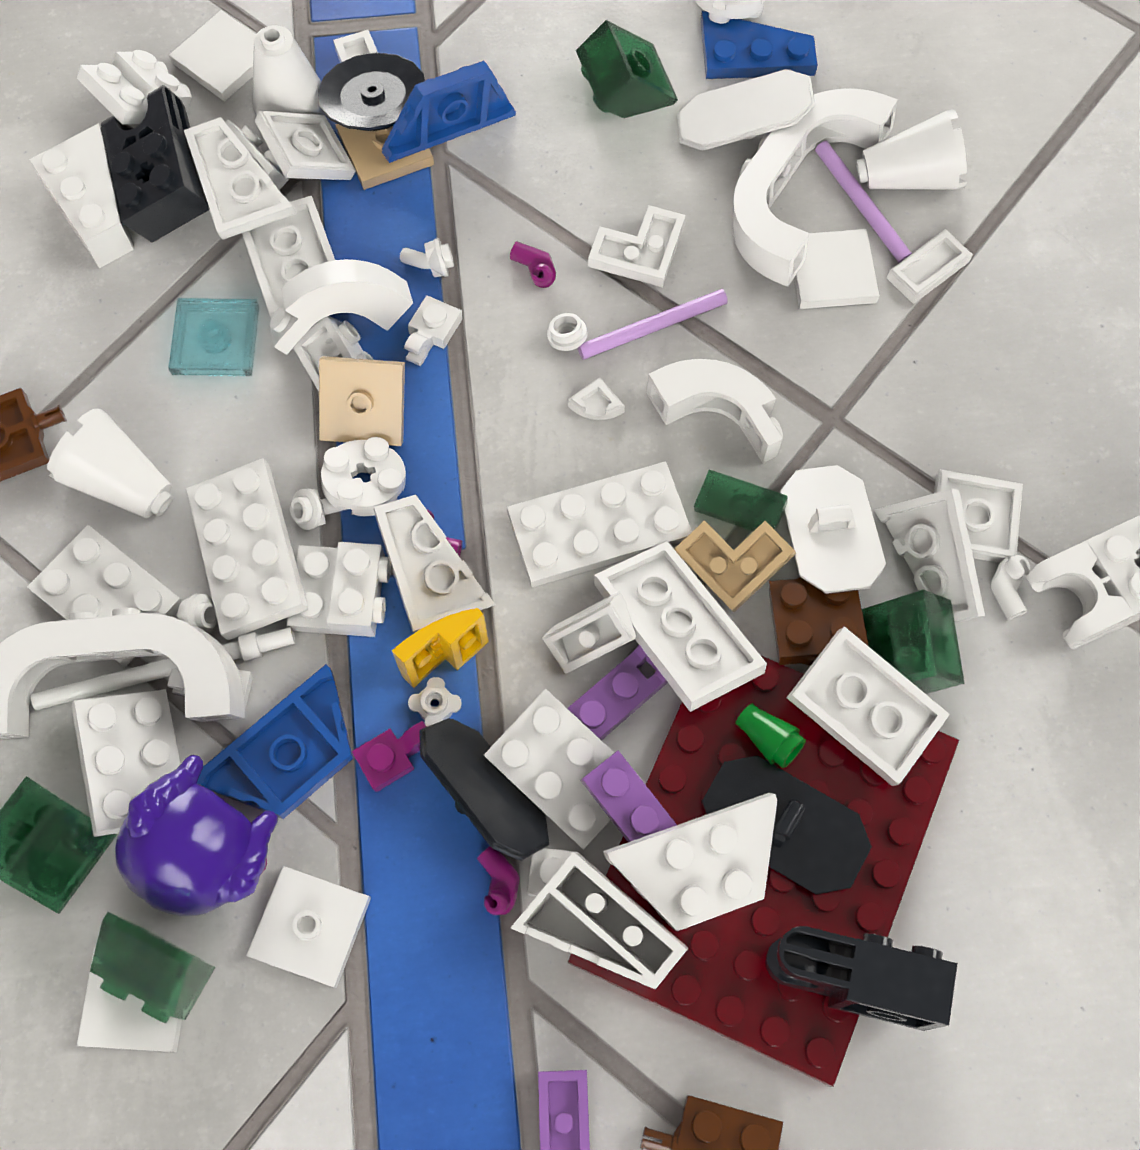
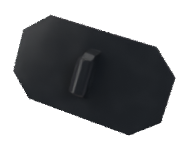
M450 718L422 728L419 731L420 757L455 800L456 810L469 818L491 848L523 861L549 845L545 814L484 756L491 746L479 731Z
M759 756L725 761L702 800L706 814L767 793L775 794L777 807L768 867L815 895L851 888L872 848L858 813L777 766L771 765Z

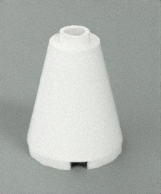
M278 25L267 26L261 29L254 38L252 104L256 116L259 111L324 115L325 113L320 108L318 97L321 80L291 32L285 27Z
M954 109L944 111L863 150V159L856 160L859 182H867L868 189L957 190L965 188L967 182L959 178V175L967 173L962 129H953L951 119L958 118Z
M92 409L82 415L77 420L83 425L75 435L66 431L53 450L47 464V470L52 473L49 476L58 483L144 518H149L153 514L157 516L162 515L173 500V496L170 494L172 488L170 482L107 413L101 409Z

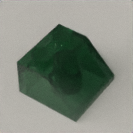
M605 20L575 50L582 65L581 72L589 81L594 93L593 101L604 113L610 112L621 118H628L674 105L678 101L654 44L608 20Z
M107 912L101 923L90 972L104 979L99 987L102 990L124 1001L129 993L145 1002L141 1008L142 1012L163 1023H167L170 1016L182 1020L187 1019L216 967L141 926L111 912Z

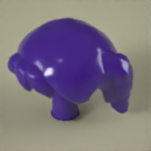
M190 755L185 758L177 769L152 782L140 794L130 800L127 817L119 830L115 846L116 865L128 888L151 907L177 916L203 915L226 903L237 902L253 894L266 865L271 833L278 822V816L270 810L263 812L250 822L240 811L230 806L214 792L197 784L203 770V760L197 755Z

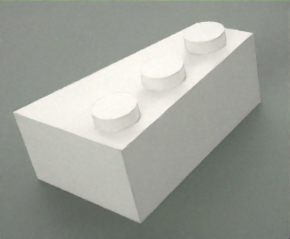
M99 123L29 159L45 188L99 268L134 250L130 230L120 222Z
M573 852L511 927L513 930L594 962L603 968L653 989L658 987L688 949L685 944L576 852Z

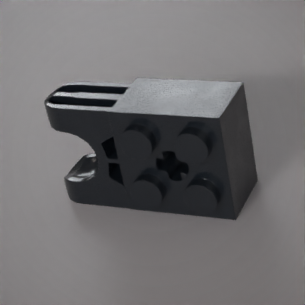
M165 85L148 94L146 116L136 128L128 124H121L114 115L101 123V132L120 222L151 243L210 210L184 130L190 128L185 106L180 98Z
M807 926L792 928L768 948L765 964L772 979L785 986L829 996L828 1007L921 1031L949 1026L958 963L942 960L943 952L924 946H912V952L892 947L893 940L885 936L864 933L863 939H855Z

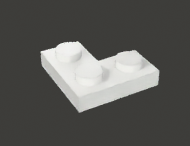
M648 205L638 236L600 226L588 257V267L663 287L685 224L686 215Z

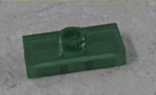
M709 469L695 501L694 510L754 531L766 521L776 531L787 506L788 496Z

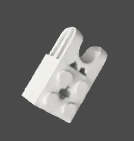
M1140 515L1040 562L1026 576L1027 581L1036 592L1059 587L1072 591L1080 599L1083 605L1082 617L1077 619L1071 628L1063 632V638L1071 649L1079 648L1114 630L1117 631L1140 620Z

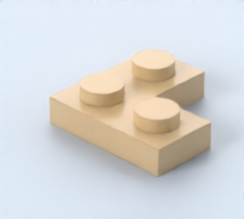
M704 520L674 549L733 612L742 606L797 554L766 521L733 550Z

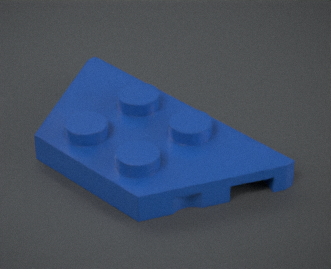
M483 60L416 84L382 147V153L390 163L516 116V111L507 99L493 72Z
M325 664L204 765L197 784L264 812L268 810L273 811L278 817L284 819L353 760L331 668Z

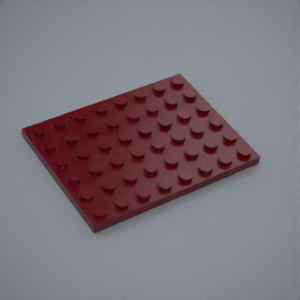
M761 655L767 663L764 674L691 712L683 702L681 703L646 782V786L676 825L707 815L702 800L725 761L759 756L768 761L747 734L736 725V721L743 710L753 703L759 709L799 728V735L806 739L802 750L788 766L782 768L777 763L773 765L860 815L872 848L851 888L815 895L768 867L763 900L676 931L631 886L632 884L619 870L610 864L606 877L685 944L688 949L656 989L603 968L572 953L568 964L829 1087H834L859 1015L828 1007L829 996L777 983L770 977L766 969L765 961L768 948L789 930L799 926H807L855 939H863L864 933L889 936L959 739L938 731L899 785L891 786L787 699V696L803 677L804 673L785 665H779L778 662ZM624 836L619 845L628 843Z

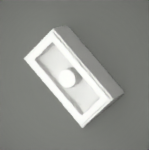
M619 591L556 624L542 639L566 674L634 640L636 634L625 600Z

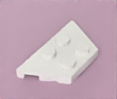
M767 793L605 850L603 853L606 860L619 870L632 884L631 886L656 909V912L674 930L679 931L764 899L777 798L775 794Z

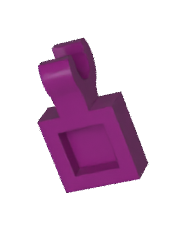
M423 721L409 728L398 739L390 728L352 751L375 792L380 791L415 769L409 757L420 752L419 731L426 727Z

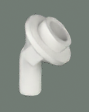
M439 238L424 244L426 253L410 248H404L400 253L402 263L421 269H431L434 277L449 276L448 268L454 267L449 244L442 245Z
M309 488L298 490L290 505L293 520L303 530H313L326 524L325 515L348 510L339 505V509L334 507L326 498L320 499L317 489Z

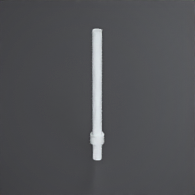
M292 627L262 635H258L257 632L238 636V641L223 644L222 646L233 660L243 657L244 661L263 657V652L293 645L296 642ZM168 658L32 693L31 703L37 711L169 677L171 670L178 669V667Z

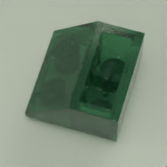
M923 589L862 609L868 646L925 694L965 684L950 599Z
M26 776L0 810V880L60 914L117 834L94 837L90 816Z

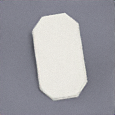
M784 69L696 95L677 114L680 143L703 151L743 139H753L757 135L796 125L815 106L811 77Z
M838 465L796 470L780 490L792 546L797 553L795 554L799 576L826 594L869 589L886 567V561L863 480Z

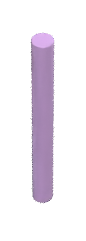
M828 141L821 142L815 148V152L898 263L902 262L912 254Z
M723 289L714 291L591 339L579 346L578 352L582 360H585L727 304L726 293Z

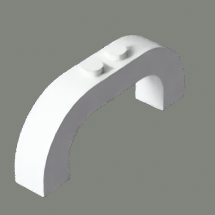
M844 88L814 94L815 106L796 125L771 131V133L763 135L758 151L752 159L748 158L741 168L733 201L732 229L735 244L744 260L753 269L777 283L789 286L806 260L809 233L780 221L772 214L770 207L805 156L821 142H845L867 149L885 140L894 126L898 99L864 89Z
M137 608L113 609L112 616L97 617V613L73 612L69 614V620L35 624L14 633L0 643V739L29 737V704L31 694L38 682L49 671L64 664L156 655L167 656L176 664L183 678L185 718L199 722L245 719L242 681L238 669L226 649L210 634L182 620L163 614L140 613V609Z

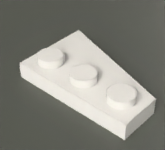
M221 117L184 130L217 233L222 240L296 214L291 203L274 185L270 177L257 164Z
M949 489L874 510L880 522L885 523L894 538L892 543L899 556H904L915 576L913 581L938 625L985 616L959 489Z
M416 495L374 507L373 510L412 632L420 630L432 622L451 614L478 608L481 611L496 605L488 593H485L472 575V571L455 552L443 531Z

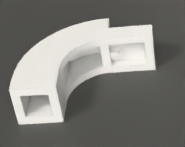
M335 260L312 266L294 276L281 288L284 307H280L270 321L273 347L287 355L315 323L337 313H354L364 316L388 331L413 304L407 281L380 265L360 260Z
M691 359L675 362L649 373L646 393L665 425L695 412L710 411L720 413L732 419L741 428L762 463L777 457L783 440V432L778 421L771 416L776 398L763 382L748 371L718 360Z

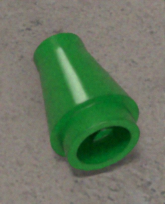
M753 703L743 710L736 721V725L747 734L771 765L777 763L782 768H785L796 758L806 742V739L799 735V728L759 709Z

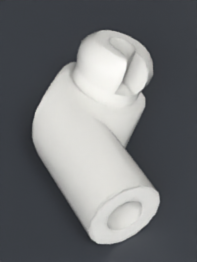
M1013 555L1010 559H1004L998 565L991 581V590L1007 620H1012L1027 612L1017 590L1024 576L1029 574L1030 564L1021 555Z

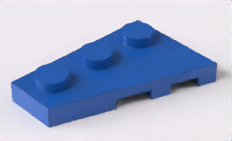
M702 11L701 32L706 79L756 78L784 69L808 76H815L818 64L814 36L742 19H730L729 22L724 24L715 23L709 19V12Z

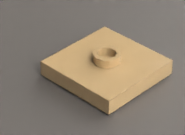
M335 124L339 138L356 170L355 172L363 190L434 165L433 155L429 148L389 163L382 153V147L393 126L383 130L365 131L348 129Z
M322 356L319 359V440L349 442L380 437L385 439L390 446H402L404 436L405 362Z

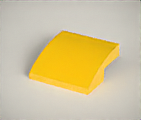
M478 608L451 614L432 622L406 638L392 650L401 676L415 688L445 659L458 671L489 642L484 614Z

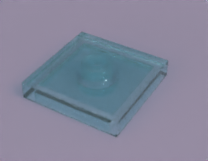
M177 298L168 366L171 374L252 376L259 315L257 299Z

